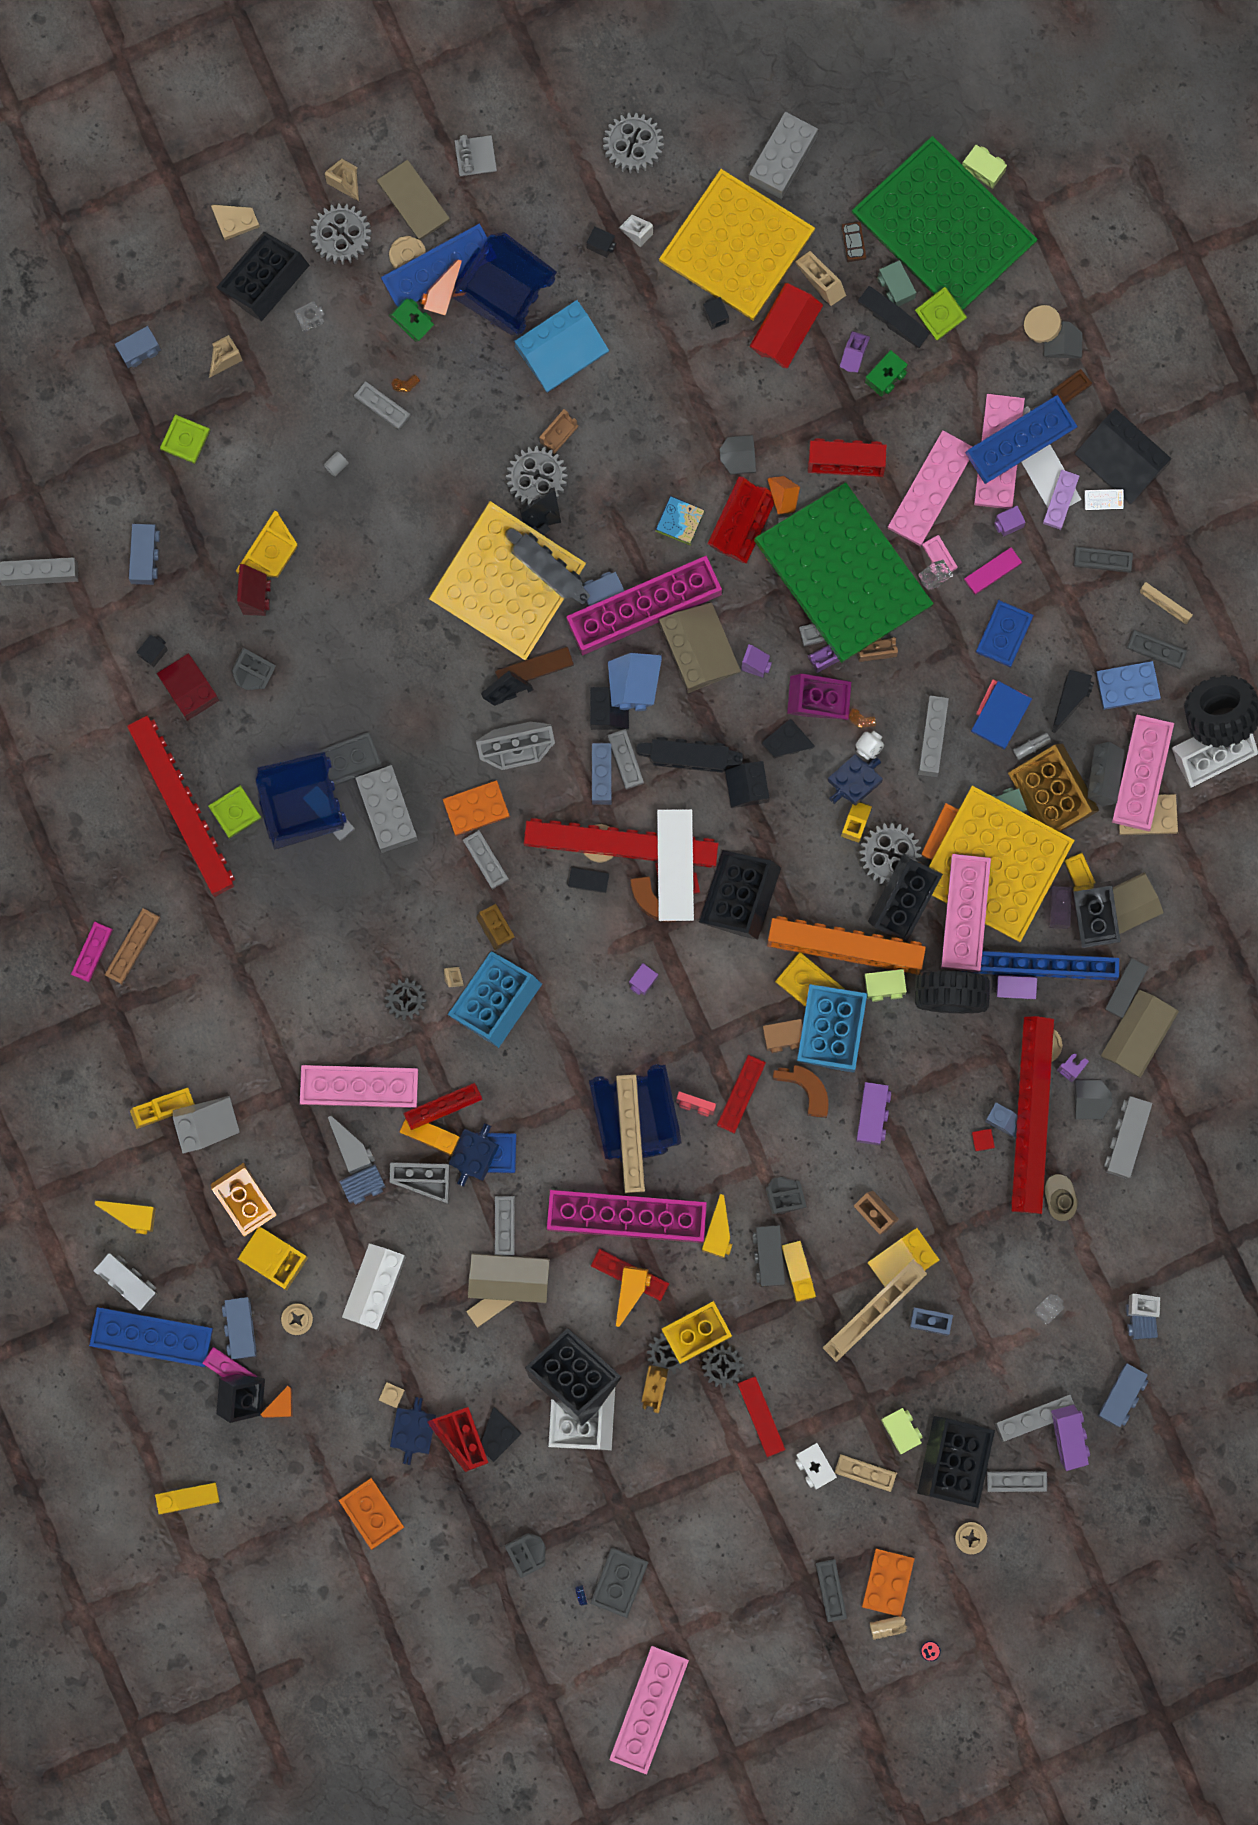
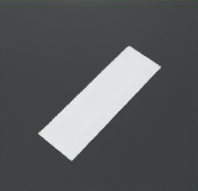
M1028 406L1023 409V416L1031 411ZM1051 445L1022 461L1024 468L1047 508L1051 502L1061 470H1064ZM1076 489L1069 506L1082 500Z
M657 810L659 921H694L692 810Z

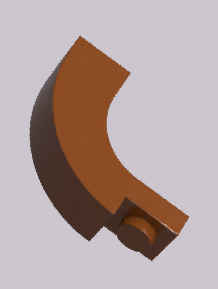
M650 876L630 879L633 897L639 908L651 918L659 921V900L652 892Z
M794 1065L793 1073L789 1072L790 1069L778 1068V1071L774 1070L773 1080L795 1083L806 1091L809 1099L807 1116L827 1118L828 1095L823 1083L813 1072Z

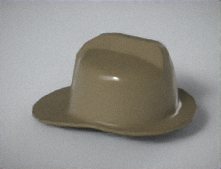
M1062 1174L1051 1176L1045 1184L1048 1209L1054 1219L1067 1221L1075 1215L1078 1207V1198L1075 1194L1074 1186L1067 1176Z

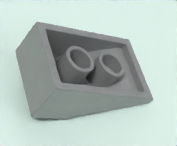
M230 1096L173 1110V1121L182 1153L205 1148L240 1133Z
M329 1116L330 1125L349 1173L354 1175L373 1166L372 1162L375 1159L370 1148L366 1149L346 1128L332 1116Z

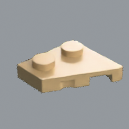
M222 205L211 206L224 240L260 227L252 208Z

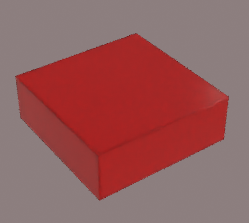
M991 1129L972 1132L975 1152L995 1148Z

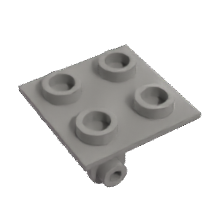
M462 135L459 140H455L460 176L497 171L492 135L476 138H467V135Z

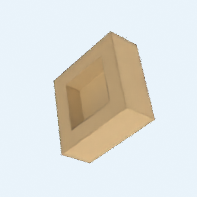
M386 1382L379 1401L398 1408L405 1390Z

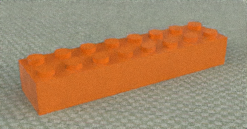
M776 916V919L772 918L767 947L890 970L904 969L906 973L917 975L922 970L926 948L922 946V943L911 941L909 944L904 943L900 938L888 940L883 939L884 936L878 934L866 936L862 931L853 930V933L845 932V929L841 927L829 929L826 928V925L815 923L812 926L807 925L806 921L796 920L791 922L788 921V918Z

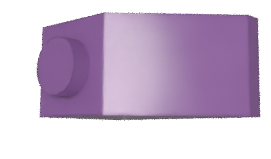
M852 331L840 364L841 368L848 372L858 373L870 339L869 336Z
M748 644L742 661V671L763 678L765 673H769L772 662H769L770 656L753 645Z

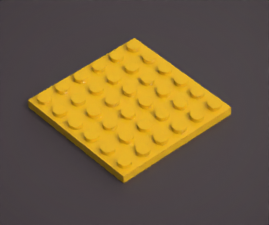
M720 169L659 258V262L716 298L721 297L724 303L754 321L814 233L815 227Z
M489 501L428 599L523 660H526L564 598L558 595L511 553V546L513 544L506 538L505 531L509 528H514L521 534L532 533L538 539L537 543L541 547L545 545L553 552L551 555L556 560L560 558L567 564L565 568L570 572L575 571L579 575L586 563Z
M971 786L929 865L943 874L932 896L947 904L952 854L991 858L985 925L1020 943L1075 840L982 790Z

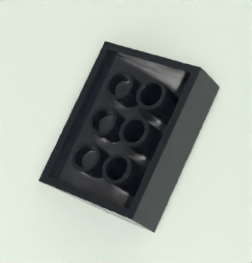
M263 232L216 288L247 313L263 321L310 265L299 251Z
M1116 408L1102 421L1074 454L1112 489H1123V499L1130 505L1160 475L1172 459Z
M722 850L699 923L758 940L782 867L771 860Z
M568 1328L525 1367L528 1377L581 1426L597 1413L622 1378Z
M934 1416L917 1494L979 1508L995 1430Z

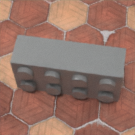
M785 112L751 170L749 183L782 200L818 135V128Z
M392 765L356 777L381 853L418 841Z

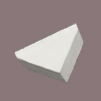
M631 215L619 227L639 247L653 235V225L634 215Z
M1140 1294L1129 1295L1128 1315L1159 1317L1160 1297Z

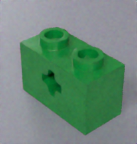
M406 298L388 316L415 342H418L434 324L431 322L432 318L426 312L422 313L418 309L419 306L414 300ZM414 315V316H415L414 322L411 323V322H410V319H411L410 316Z
M890 350L866 376L865 383L883 397L885 393L889 394L894 389V383L898 379L901 381L906 376L908 364ZM889 372L891 373V376H884V374H888Z

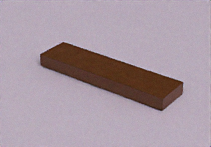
M568 647L497 670L495 673L499 679L510 670L525 681H530L574 666Z

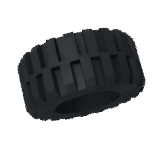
M1221 675L1218 678L1215 676L1210 677V680H1203L1199 686L1196 685L1186 697L1184 712L1189 731L1198 742H1202L1204 745H1212L1216 748L1220 746L1230 747L1231 744L1237 745L1241 743V740L1248 739L1250 734H1253L1258 727L1257 693L1254 687L1242 678L1238 679V677L1232 675L1231 677H1227V675ZM1221 708H1235L1226 714H1211Z
M929 971L919 973L916 977L915 1005L919 1009L940 1013L972 1014L986 1012L989 1008L990 980L985 975L968 972Z

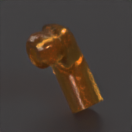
M414 374L407 381H401L396 378L392 381L391 385L396 392H410L420 382V379Z
M858 709L850 711L849 719L857 727L876 726L875 716L864 718Z

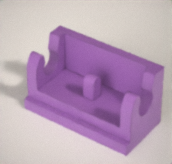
M829 645L808 655L816 673L840 661Z
M997 975V997L1036 999L1037 977Z
M1077 1054L1071 1055L1065 1064L1062 1063L1057 1069L1070 1082L1076 1079L1089 1062L1084 1058L1076 1065L1077 1063L1073 1062V1059L1076 1058Z

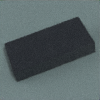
M571 867L568 887L606 893L609 873Z

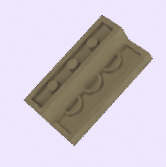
M1145 872L1113 887L1120 934L1164 913L1159 898Z
M1139 990L1101 1057L1119 1065L1126 1072L1141 1078L1179 1011L1154 995Z
M472 1253L468 1298L546 1303L550 1259Z

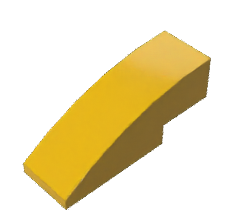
M185 1088L133 1107L130 1113L136 1129L173 1116V1110L195 1104L189 1089Z

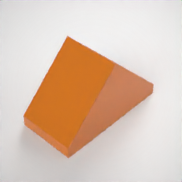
M785 476L768 478L778 515L794 513L800 486Z
M287 1386L260 1415L264 1418L293 1417L292 1388Z

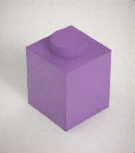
M1015 506L998 514L994 525L999 533L1001 532L1004 537L1023 528L1026 522L1018 506Z
M642 964L629 981L630 989L637 995L641 993L645 996L658 979V974L645 964Z

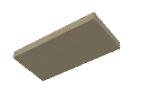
M408 160L377 180L379 186L417 239L422 240L450 221L446 212Z

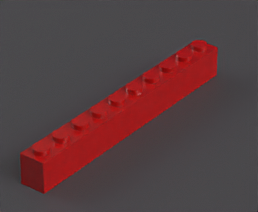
M145 716L129 724L127 727L212 895L216 897L235 887L233 884L235 878L231 870L227 871L224 866L227 862L223 854H218L215 849L218 847L213 836L209 837L207 833L210 830L205 819L201 821L198 815L201 811L197 803L193 804L190 799L193 795L189 787H184L181 782L184 780L179 769L175 770L173 764L176 762L171 752L167 754L164 748L167 744L163 736L159 737L156 732L159 728L155 720L150 721L149 717Z
M531 818V821H526L524 846L658 862V836L655 832L638 834L637 830L627 829L626 832H619V829L614 827H607V830H602L600 826L588 825V828L580 827L581 824L569 823V826L561 825L560 821L542 823L541 819ZM693 837V866L715 868L718 843H715L714 839L703 838V841H698Z
M1039 1016L1024 1017L1011 1212L1042 1214L1054 1019Z

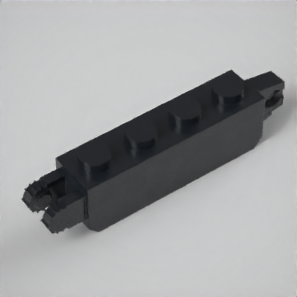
M509 528L505 531L506 538L513 544L511 546V553L562 598H573L581 604H584L589 599L590 595L582 586L581 577L575 571L570 572L565 568L567 564L560 558L556 560L551 555L553 552L545 545L541 547L537 543L538 539L532 533L521 534L514 528Z
M657 737L652 739V743L642 742L638 743L636 747L637 755L649 757L650 762L654 766L723 773L727 770V767L742 765L743 753L729 750V747H725L723 743L706 745L704 741L687 743V740L684 739L668 741V738Z

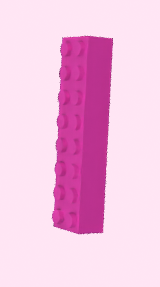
M704 556L566 616L567 623L583 656L659 623V619L693 608L721 596L722 588L707 556Z
M550 1190L547 1231L704 1243L707 1202Z

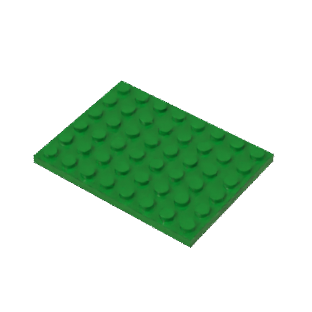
M933 136L852 210V214L934 295L946 287L963 311L1038 241Z
M846 482L754 539V542L841 663L923 613L934 604Z

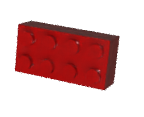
M816 438L814 441L810 440L808 473L884 477L887 445L877 441L866 444L859 440L852 441V443H847L840 439L833 440V442L825 441V439Z

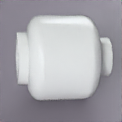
M872 731V733L864 732L856 743V752L867 760L870 758L875 759L884 747V743L881 741L882 736L875 731Z

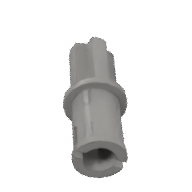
M1044 733L1033 740L1028 739L1027 743L1014 748L1013 751L1017 759L1020 760L1032 752L1036 753V750L1051 743V739L1047 733Z

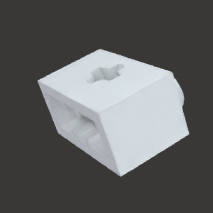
M817 1443L796 1455L798 1459L795 1462L800 1471L805 1470L807 1474L805 1480L810 1488L814 1486L816 1490L837 1478ZM811 1462L820 1465L818 1467L819 1472L810 1471Z

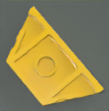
M277 511L273 512L240 564H245L263 572L268 577L278 578L297 549L298 544ZM239 566L236 569L237 574H239Z

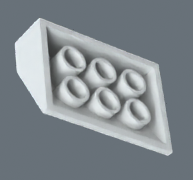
M615 1388L597 1413L583 1426L577 1423L551 1399L548 1447L612 1450Z

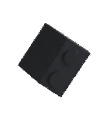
M590 687L591 730H629V710H620L619 707H612L610 687Z
M763 761L746 763L725 770L731 808L769 803L770 798Z
M237 1374L219 1378L216 1414L229 1423L261 1416L265 1379Z

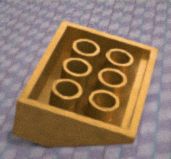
M1063 744L1051 746L1008 773L1016 789L1020 790L1032 818L1058 832L1083 821L1099 811L1096 803L1087 798L1088 788Z

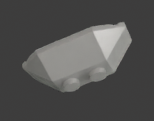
M526 722L494 729L476 740L480 760L498 769L505 770L540 762L555 744L551 724Z

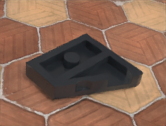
M554 487L549 489V493L542 498L538 497L531 505H527L520 510L522 522L531 528L534 526L538 528L544 523L547 526L561 523Z
M509 670L484 690L481 695L483 699L496 706L506 700L516 698V693L526 689L529 693L534 689L530 683Z
M495 1407L492 1409L481 1442L485 1454L493 1462L521 1435Z

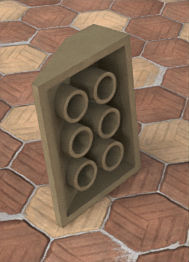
M712 603L679 611L659 619V626L688 693L741 672Z

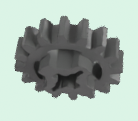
M408 978L405 979V983H402L400 979L398 980V985L392 983L393 989L386 990L390 995L384 997L386 1001H389L385 1005L386 1008H392L389 1011L390 1015L396 1013L395 1018L398 1019L402 1016L403 1021H406L408 1016L413 1020L414 1014L420 1016L419 1010H425L422 1003H427V1000L422 998L426 995L425 991L420 992L422 986L416 987L415 980L410 984ZM402 988V991L398 995L395 994L397 990ZM410 988L415 990L418 996H413L410 993ZM407 993L408 998L411 1000L407 1001V1004L404 1006L401 999H404ZM393 1003L399 1004L401 1006V1011L397 1010L394 1007ZM413 1005H417L412 1011L409 1012V1008H411Z
M660 1333V1339L654 1337L655 1344L649 1343L652 1350L647 1351V1354L652 1356L648 1359V1362L653 1361L654 1364L652 1366L669 1369L668 1373L672 1370V1373L676 1374V1368L682 1371L683 1368L677 1358L668 1357V1359H665V1354L659 1350H672L670 1344L663 1347L659 1345L661 1342L667 1341L663 1333ZM655 1352L661 1356L660 1363L655 1358ZM668 1362H677V1364L672 1367H666Z
M721 1345L720 1350L713 1347L714 1353L707 1352L709 1358H703V1361L707 1363L705 1366H702V1369L707 1370L703 1376L710 1377L708 1383L715 1381V1387H718L719 1383L722 1384L723 1388L726 1387V1383H729L732 1387L733 1380L740 1381L737 1375H743L740 1368H743L744 1364L739 1363L743 1358H737L738 1351L736 1350L732 1353L731 1346L727 1350H724L723 1345ZM719 1354V1360L716 1363L710 1364L713 1357ZM726 1354L730 1355L735 1360V1363L727 1360ZM722 1357L725 1365L729 1366V1368L725 1369L724 1376L721 1369L717 1367V1365L721 1364ZM731 1370H736L735 1374L727 1379V1374ZM711 1371H716L720 1375V1380L715 1378Z

